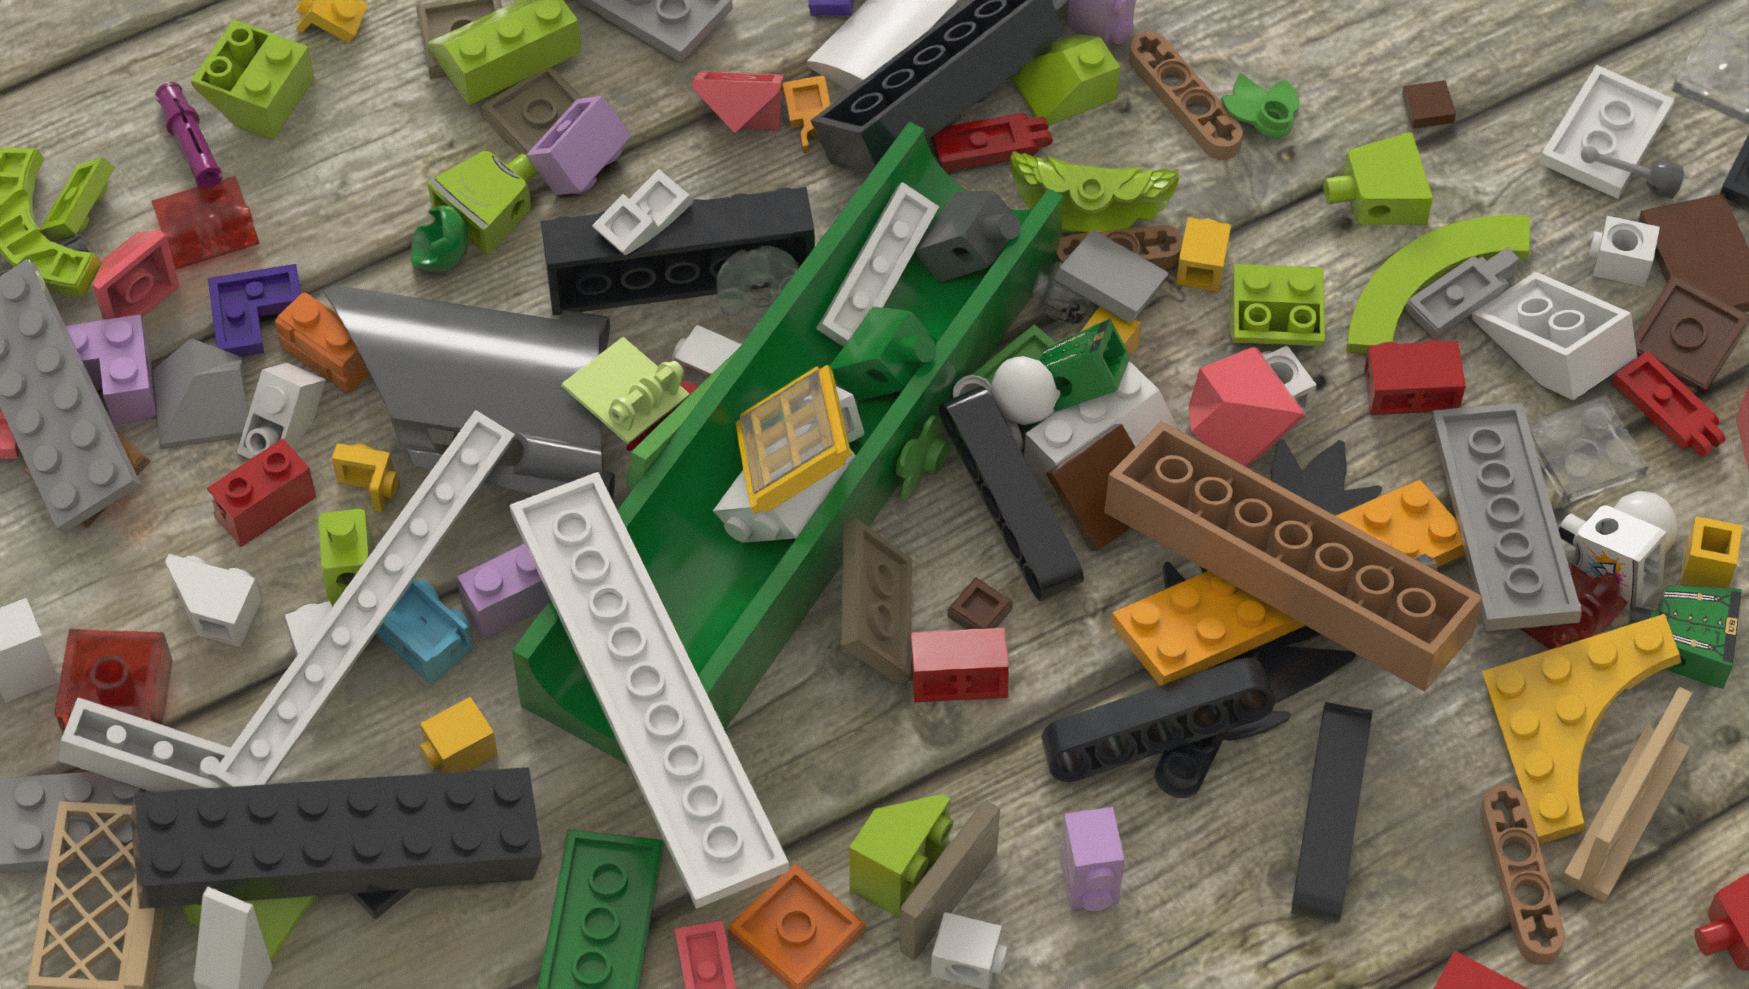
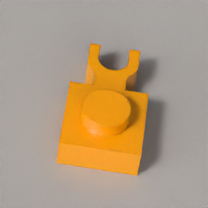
M825 75L782 83L790 128L803 126L801 130L803 154L809 153L808 139L817 136L810 120L831 105Z

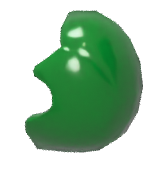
M442 205L438 208L429 209L428 213L435 218L432 223L418 225L415 230L411 247L413 269L447 272L460 262L466 252L468 243L467 225L458 210Z

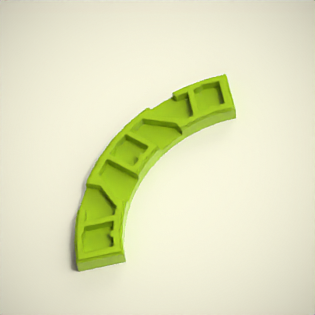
M2 147L0 150V253L11 268H14L26 259L35 263L50 292L84 298L102 264L95 253L81 252L66 248L54 241L50 242L40 232L33 213V191L44 157L38 148Z
M1497 215L1462 220L1428 232L1402 247L1375 272L1365 286L1355 306L1350 322L1346 352L1367 354L1368 345L1393 342L1396 328L1405 312L1407 301L1446 275L1448 270L1459 266L1472 256H1475L1477 259L1483 257L1488 261L1508 247L1519 260H1527L1530 251V216Z

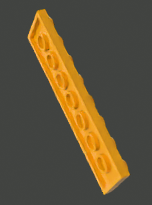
M1420 479L1336 515V517L1432 569L1465 555L1457 520ZM1210 571L1112 612L1111 626L1159 685H1165L1166 683L1202 672L1306 626Z

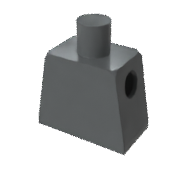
M958 191L954 193L921 238L914 253L938 282H944L989 267L1007 242L1018 236L1020 222L1018 217L994 191Z

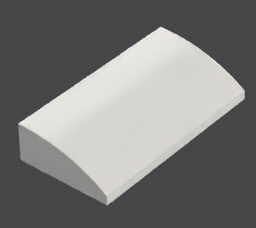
M867 0L809 58L807 66L817 73L825 75L827 79L845 90L850 91L968 0Z

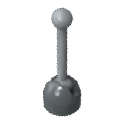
M1587 146L1581 151V159L1585 163L1590 164L1596 161L1646 177L1648 187L1657 195L1671 199L1678 193L1682 185L1684 169L1681 165L1669 161H1661L1647 169L1600 154L1593 146Z

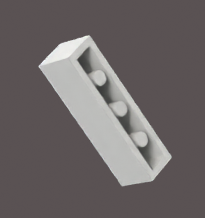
M78 697L61 739L58 761L151 792L218 788L221 786L211 780L212 773L230 747Z

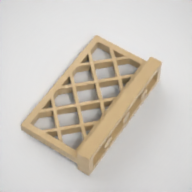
M1678 687L1656 729L1645 726L1565 870L1562 882L1606 904L1688 753L1690 746L1675 740L1692 692Z
M59 801L27 982L29 989H154L166 907L139 909L136 872L134 881L118 893L104 878L106 874L125 860L135 869V860L132 856L134 854L133 841L124 847L112 833V830L124 821L131 820L132 805ZM70 816L90 817L98 826L96 830L77 844L67 834ZM100 818H108L109 820L104 823ZM104 836H107L119 852L96 868L83 852ZM66 842L70 849L64 853V847ZM78 857L91 873L68 890L59 879L60 870ZM99 881L111 898L88 914L76 900V897ZM58 888L62 892V895L56 899ZM132 895V897H131V903H130V907H129V906L125 903V900L128 899V898ZM68 903H71L83 919L60 936L51 926L52 917ZM119 905L128 916L127 926L109 939L96 922ZM91 927L104 944L81 961L67 944ZM49 934L55 940L50 945H48ZM124 942L123 952L121 953L117 947ZM61 949L64 950L75 964L73 968L60 978L42 977L45 961ZM112 952L121 963L118 981L96 980L88 969ZM82 973H83L84 976L87 978V979H76V978L79 977Z

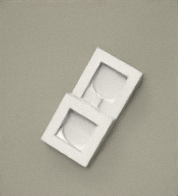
M658 169L630 199L622 194L592 227L622 254L627 255L650 241L669 226L693 203V200L686 191Z

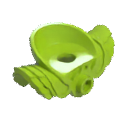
M1014 151L1010 158V167L1016 184V190L1029 209L1036 206L1048 188L1064 195L1061 232L1067 234L1090 233L1092 230L1100 232L1128 229L1137 220L1150 222L1157 217L1159 212H1162L1167 207L1179 181V169H1161L1156 171L1147 169L1143 173V167L1139 166L1109 169L1072 164L1053 157H1047V162H1044L1043 158L1032 157L1025 153L1019 154Z

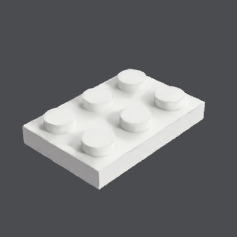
M1596 65L1543 150L1539 164L1619 199L1634 173L1596 161L1590 164L1585 163L1581 159V151L1587 146H1593L1600 154L1639 165L1670 114L1675 99Z

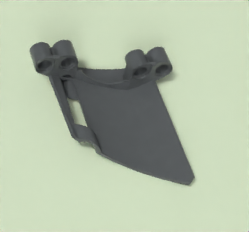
M339 285L324 290L326 298L332 305L362 358L388 410L398 440L413 466L432 470L442 457L434 448L427 427L460 432L473 412L477 410L514 433L513 441L521 442L524 450L520 463L514 467L496 464L483 483L537 495L599 472L613 501L615 473L603 471L601 421L561 387L565 380L607 349L610 333V318L608 316L564 310L559 319H551Z

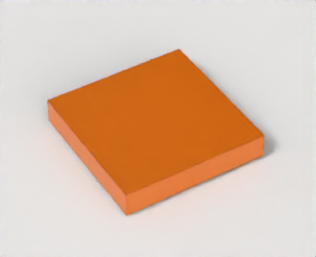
M796 863L789 868V872L784 873L727 927V935L789 989H806L866 931V923Z

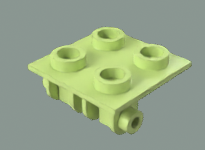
M624 337L561 384L562 388L627 444L631 443L690 395L680 386L684 370L678 362L665 361L657 366Z

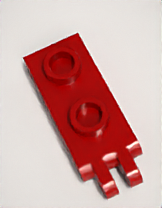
M1025 113L944 127L931 137L937 161L945 172L1010 161L1013 151L1019 154L1025 153L1034 156L1039 148L1047 147L1053 142L1051 133L1048 131L1049 126L1046 118L1035 117L1028 119V115Z
M1649 351L1615 373L1612 384L1681 449H1686L1690 446L1698 455L1704 457L1712 451V446L1718 447L1725 442L1724 433L1717 427L1719 419L1716 414Z

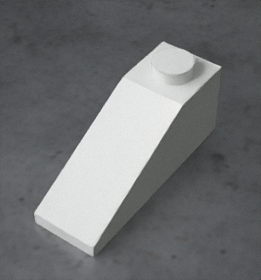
M207 887L202 898L194 972L196 989H262L273 971V967L253 905Z

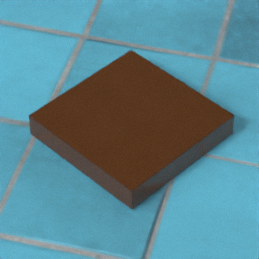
M1673 274L1634 334L1637 358L1649 351L1677 379L1706 394L1748 328L1749 315Z
M1114 424L1045 473L1090 551H1099L1131 528L1104 513L1109 474L1135 448L1122 424Z

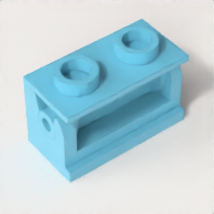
M423 579L419 581L413 580L375 634L430 685L473 650L469 633L471 625L468 619L457 608L452 607L449 610L442 604L434 588Z

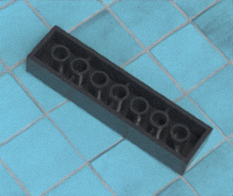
M529 767L134 793L131 811L139 909L202 904L203 894L207 887L241 901L533 880L542 859Z

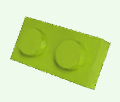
M103 157L77 164L41 225L40 232L51 242L80 234L89 222L87 215L94 203L100 200L108 189L106 182L115 167Z

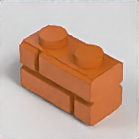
M306 292L301 293L277 316L275 325L277 333L280 334L278 337L281 348L325 379L333 380V384L347 394L352 392L369 375L362 358L338 315Z

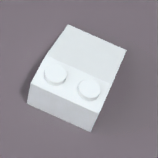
M1534 272L1472 313L1473 321L1541 386L1571 400L1583 395L1589 389L1637 358L1630 312L1538 272Z

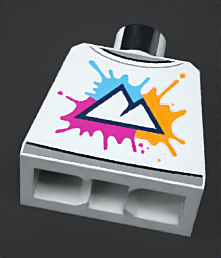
M1609 506L1600 507L1587 522L1572 513L1562 521L1558 529L1563 541L1575 547V572L1577 575L1628 611H1630L1631 606L1643 608L1663 586L1666 531Z

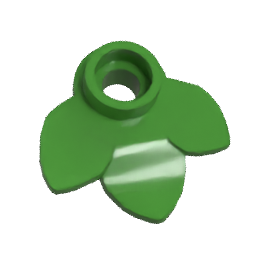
M1239 74L1232 89L1233 95H1224L1221 98L1227 112L1240 121L1253 124L1264 136L1273 138L1287 136L1294 125L1293 114L1300 106L1297 93L1290 82L1282 80L1274 84L1267 91L1244 74Z
M930 416L924 423L919 438L909 440L900 452L896 463V474L905 478L900 492V499L906 500L917 489L924 474L929 472L936 475L947 460L951 449V442L943 439V433L940 432L942 419L938 416Z

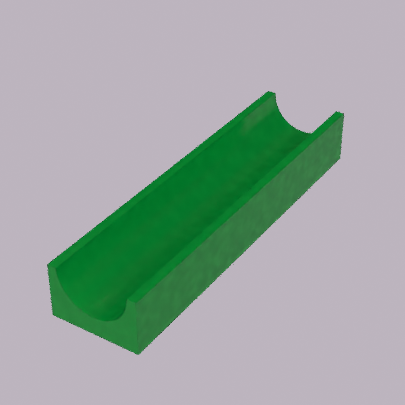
M912 122L906 125L617 510L724 731L842 566L844 523L858 519L868 527L871 525L903 479L896 474V463L904 445L911 439L919 438L923 425L930 416L935 415L941 418L939 405L953 398L954 386L958 380L972 375L985 364L1056 263V253L1061 239L1064 195L1049 188L1034 208L1027 210L1010 209L1019 219L1020 232L1016 238L1010 239L995 261L985 269L944 282H938L916 254L913 253L883 308L912 312L936 339V355L934 359L930 362L922 363L903 390L855 401L865 435L849 443L850 449L856 455L797 538L745 543L732 538L725 531L724 523L713 510L743 470L735 424L736 421L741 419L740 414L818 366L821 369L826 365L830 366L843 349V346L816 328L898 185L902 182L939 206L925 233L954 193L967 191L942 169L929 149L925 137V129ZM835 379L836 386L843 389V387ZM783 413L763 425L762 432L764 433L783 421ZM550 599L512 650L520 705L524 709L628 765Z

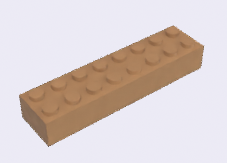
M1162 421L1109 474L1104 513L1424 692L1474 634L1483 596Z

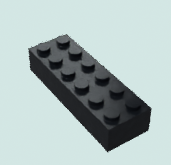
M968 0L810 120L829 162L870 174L909 122L925 129V137L928 144L932 136L944 127L951 126L959 121L963 112L975 103L986 100L994 88L1003 81L1017 76L1025 64L1034 57L1048 52L1052 48V43L1065 34L1052 0Z
M807 187L780 188L775 191L754 194L739 193L731 197L708 200L693 199V203L669 226L650 241L627 255L622 254L592 227L606 211L576 217L561 216L553 220L540 221L553 316L561 315L564 310L587 312L785 286L815 248V229Z

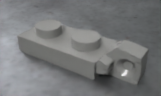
M1508 247L1488 261L1483 257L1477 259L1475 256H1472L1410 298L1406 303L1405 311L1435 340L1472 315L1474 311L1500 296L1508 288V280L1517 273L1516 267L1519 258Z

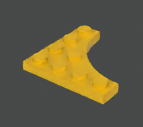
M1665 614L1482 671L1521 791L1527 801L1540 845L1586 831L1580 801V768L1586 745L1590 743L1597 727L1605 717V710L1625 689L1629 691L1649 676L1681 663L1680 654Z

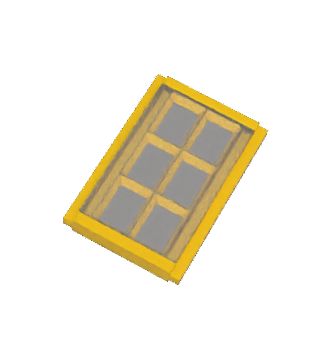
M828 365L821 369L818 366L741 413L740 419L735 422L749 504L755 515L763 510L767 513L844 466L846 464L845 459L852 456L833 371Z

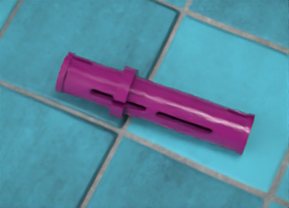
M167 82L162 84L156 90L155 95L165 114L164 124L167 131L176 137L196 179V184L204 189L216 186L222 180V171L218 167L208 143L199 128L200 118L196 109L188 105L182 88L178 83Z

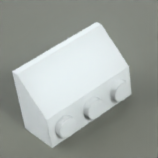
M1129 361L1117 391L1057 411L1028 431L1025 435L1024 459L1030 470L1059 498L1045 473L1114 424H1122L1135 447L1160 421L1177 430L1179 428L1160 390Z

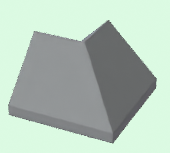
M191 338L153 369L158 435L161 449L242 437L249 414L243 357Z

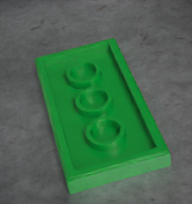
M573 829L567 830L537 989H640L664 852V840Z

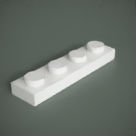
M903 182L896 187L816 329L844 347L872 307L883 308L938 210V205Z

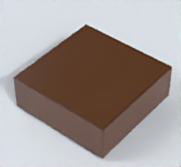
M1446 80L1404 86L1402 97L1413 129L1455 122L1456 111Z
M975 577L948 608L947 617L965 629L997 628L1013 610V601Z

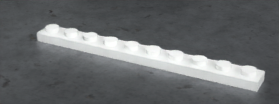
M477 410L473 412L213 771L211 777L213 782L221 787L264 785L271 781L511 445L514 433Z

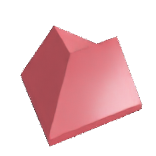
M699 71L693 79V89L734 133L739 129L781 130L782 83L784 82L785 75Z
M161 230L136 232L103 259L92 284L103 320L141 314V317H143L180 287L167 236Z
M1255 347L1201 367L1188 406L1191 432L1206 446L1247 468L1306 416L1264 356Z

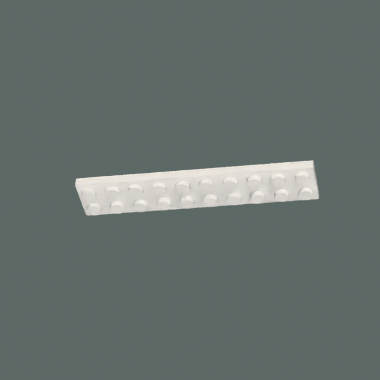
M599 472L511 504V516L696 909L789 872V862Z

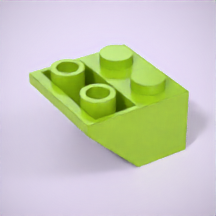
M233 19L190 81L191 85L236 127L274 140L315 77L308 46Z
M1234 264L1230 289V333L1233 342L1324 346V267Z
M944 794L874 809L849 847L850 892L900 918L901 906L951 843L949 834L954 824V820L950 818L951 798Z

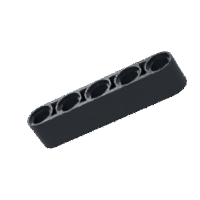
M980 386L939 405V412L944 427L1036 599L1041 602L1082 583L1084 575L1079 560L987 389Z
M1251 658L1238 659L1050 723L1043 730L1041 736L1049 771L1055 779L1061 782L1078 781L1261 720L1273 711L1275 696L1263 665Z
M1325 702L1291 914L1340 922L1373 710Z

